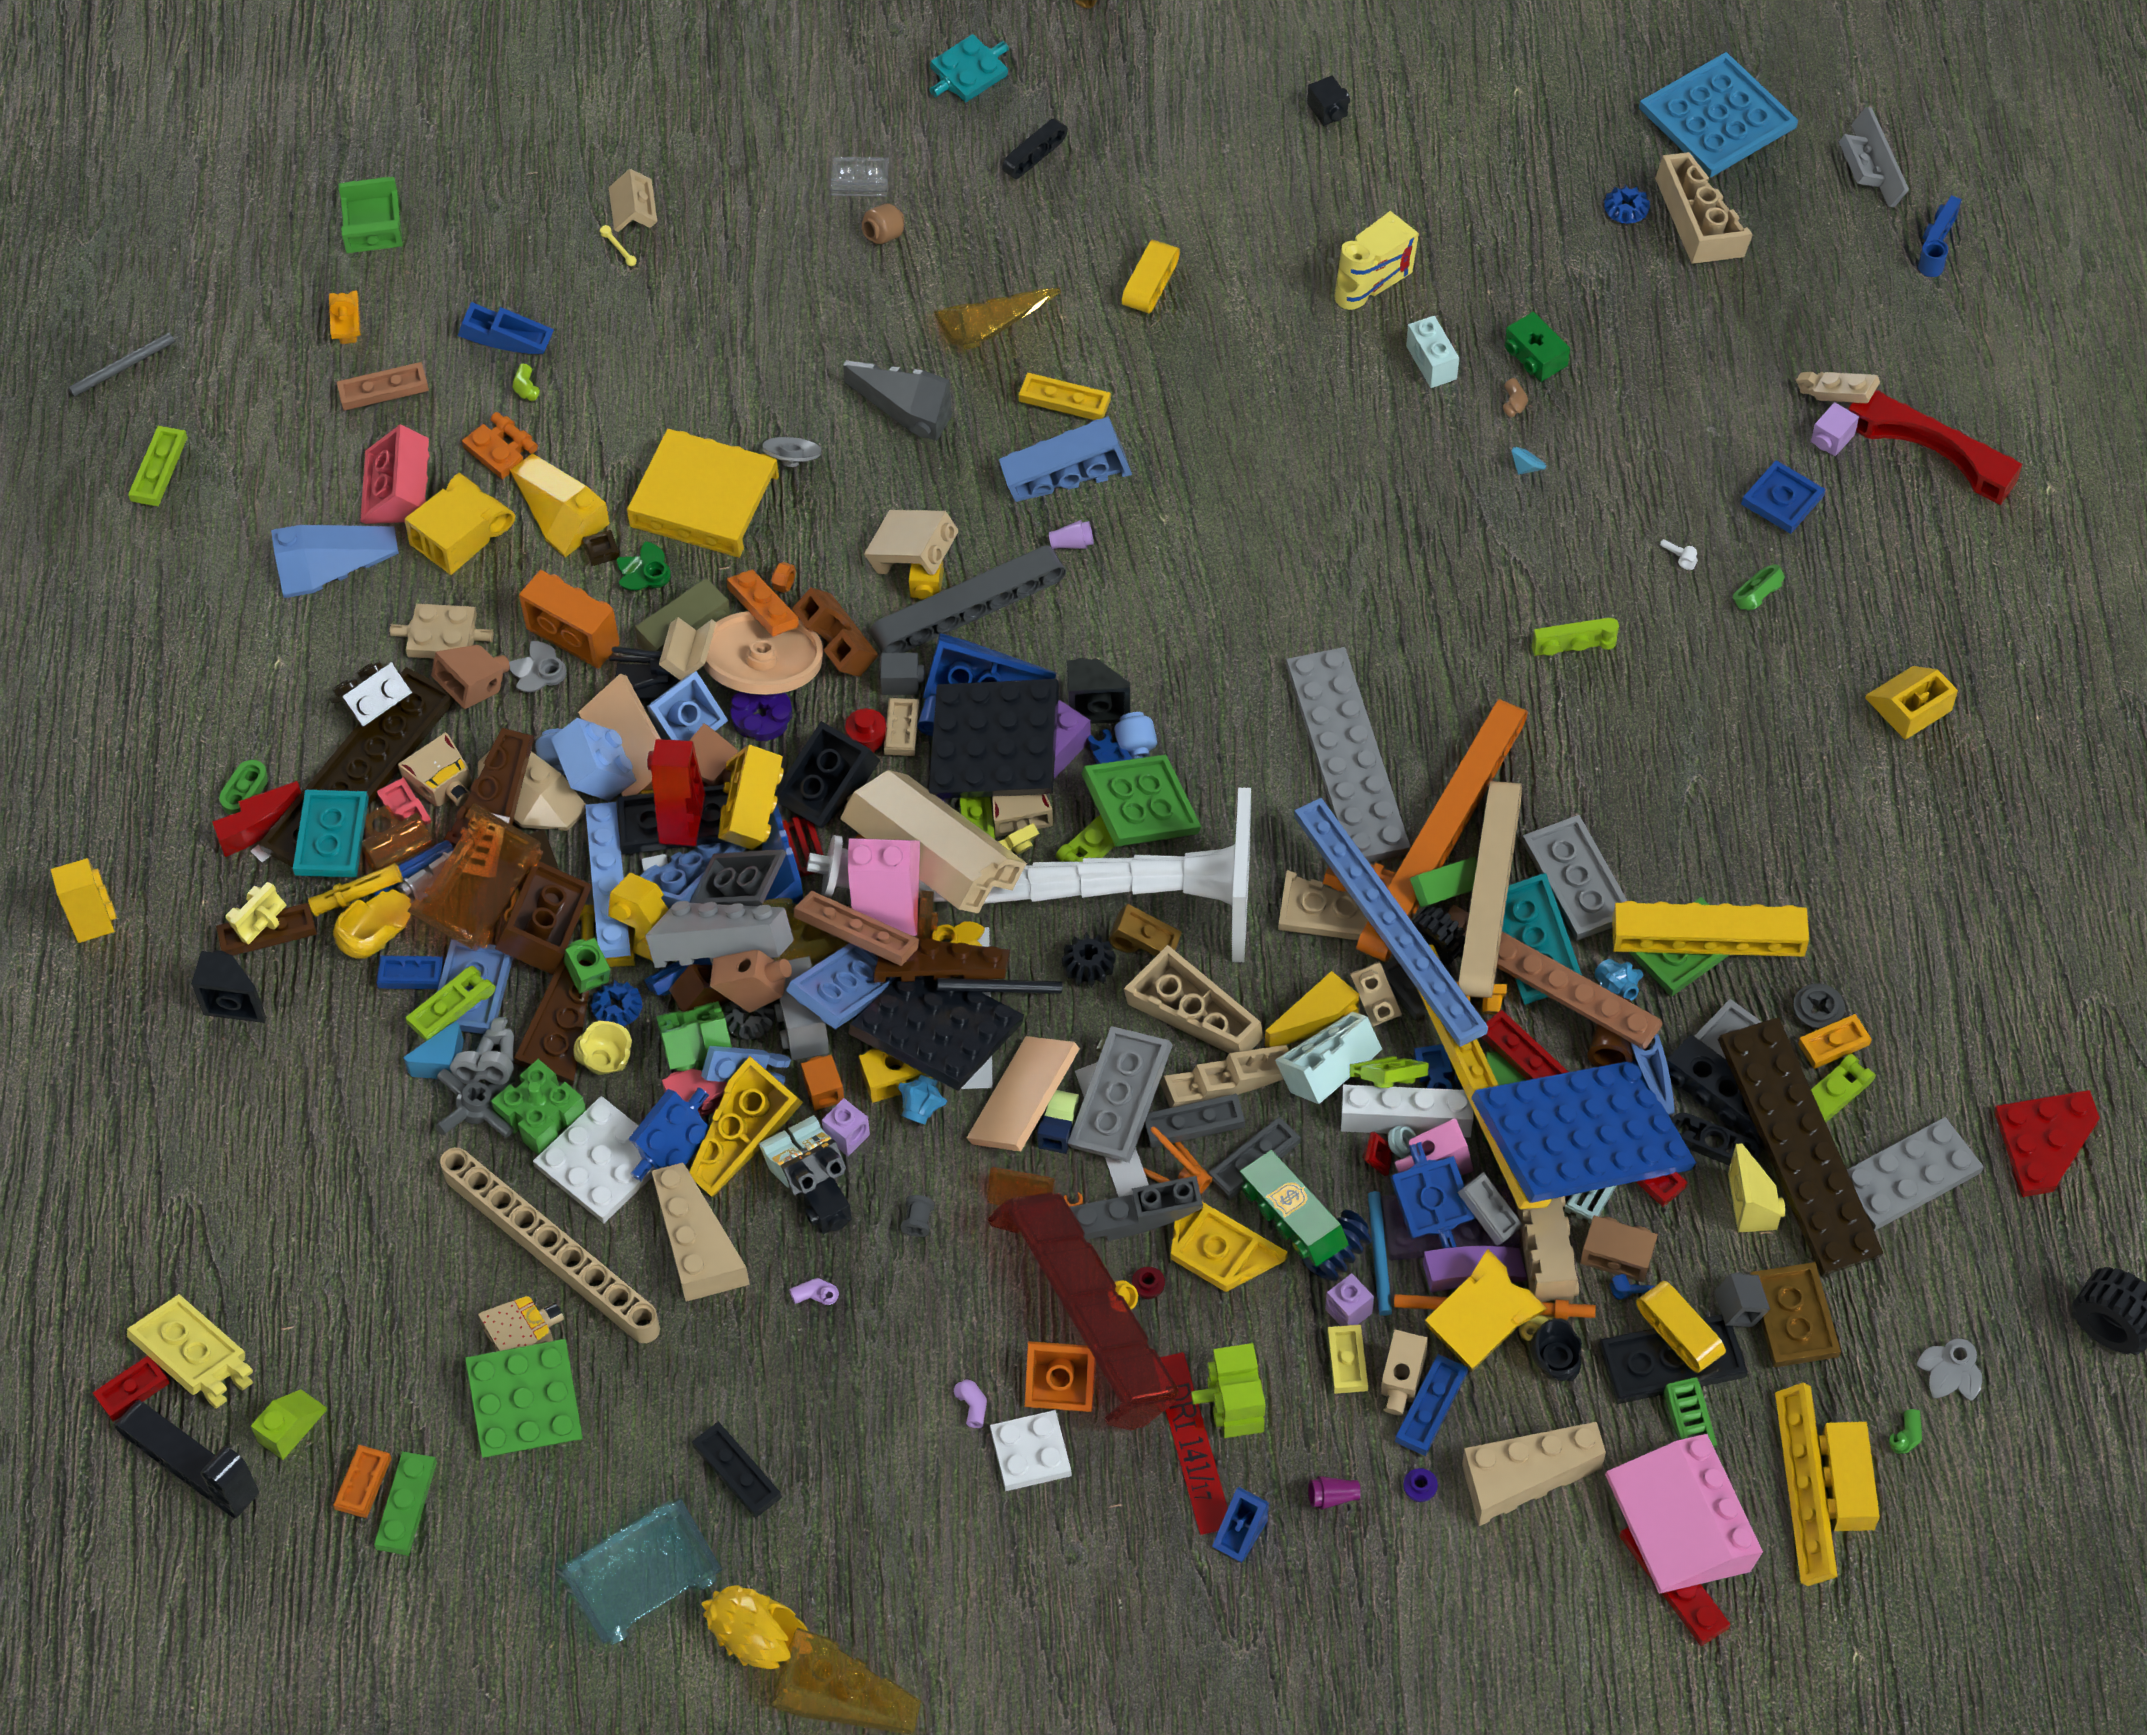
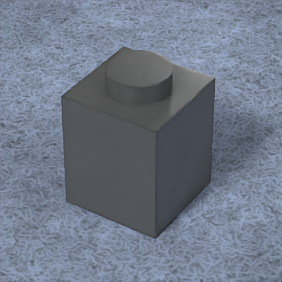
M881 653L882 695H919V683H925V666L919 665L918 653Z
M1741 1272L1732 1273L1714 1291L1726 1326L1754 1327L1770 1310L1759 1275H1748Z

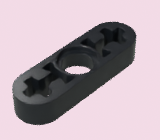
M1056 118L1049 120L1005 158L1002 170L1014 179L1022 177L1063 142L1068 132L1067 126Z
M1678 1113L1671 1119L1678 1132L1679 1128L1683 1125L1689 1127L1684 1134L1680 1132L1679 1134L1691 1151L1730 1166L1735 1145L1743 1144L1757 1162L1759 1160L1760 1147L1751 1138L1689 1113ZM1698 1130H1701L1700 1139L1697 1141L1695 1137L1698 1134ZM1711 1135L1718 1136L1723 1141V1145L1719 1148H1712L1706 1144L1705 1138ZM1729 1142L1733 1144L1730 1154L1727 1153Z

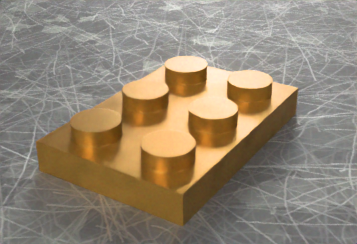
M1815 1262L1750 1273V1275H1759L1770 1310L1760 1320L1774 1368L1838 1358L1840 1356V1346Z

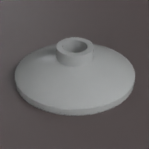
M771 438L764 441L762 446L766 454L782 460V465L787 467H797L799 462L810 461L821 455L819 445L801 438Z

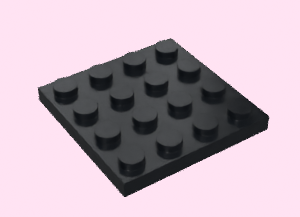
M1058 680L937 684L929 793L936 795L940 799L1053 794L1059 701Z
M915 976V981L901 982V977H897L850 1024L848 1034L957 1091L968 1082L1023 1023L1024 1014L982 992L936 991V981H934L933 976Z

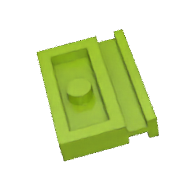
M1390 1056L1350 1064V1077L1361 1076L1363 1080L1374 1082L1375 1087L1390 1088L1393 1087V1082L1414 1083L1415 1078L1428 1076L1429 1063L1407 1058L1397 1059V1056Z

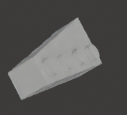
M688 901L676 902L645 935L655 968L666 967L667 961L679 960L680 966L693 965L694 959L710 958L711 963H713V958L750 950H760L770 958L780 957L794 941L785 908L771 907L770 905L744 906L740 903L722 905L714 902L704 904L689 903Z

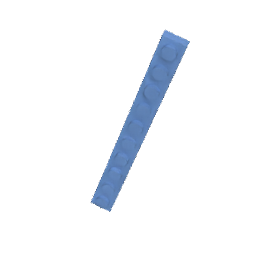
M1319 798L1294 810V818L1458 1046L1461 1047L1486 1035L1488 1026L1324 800Z

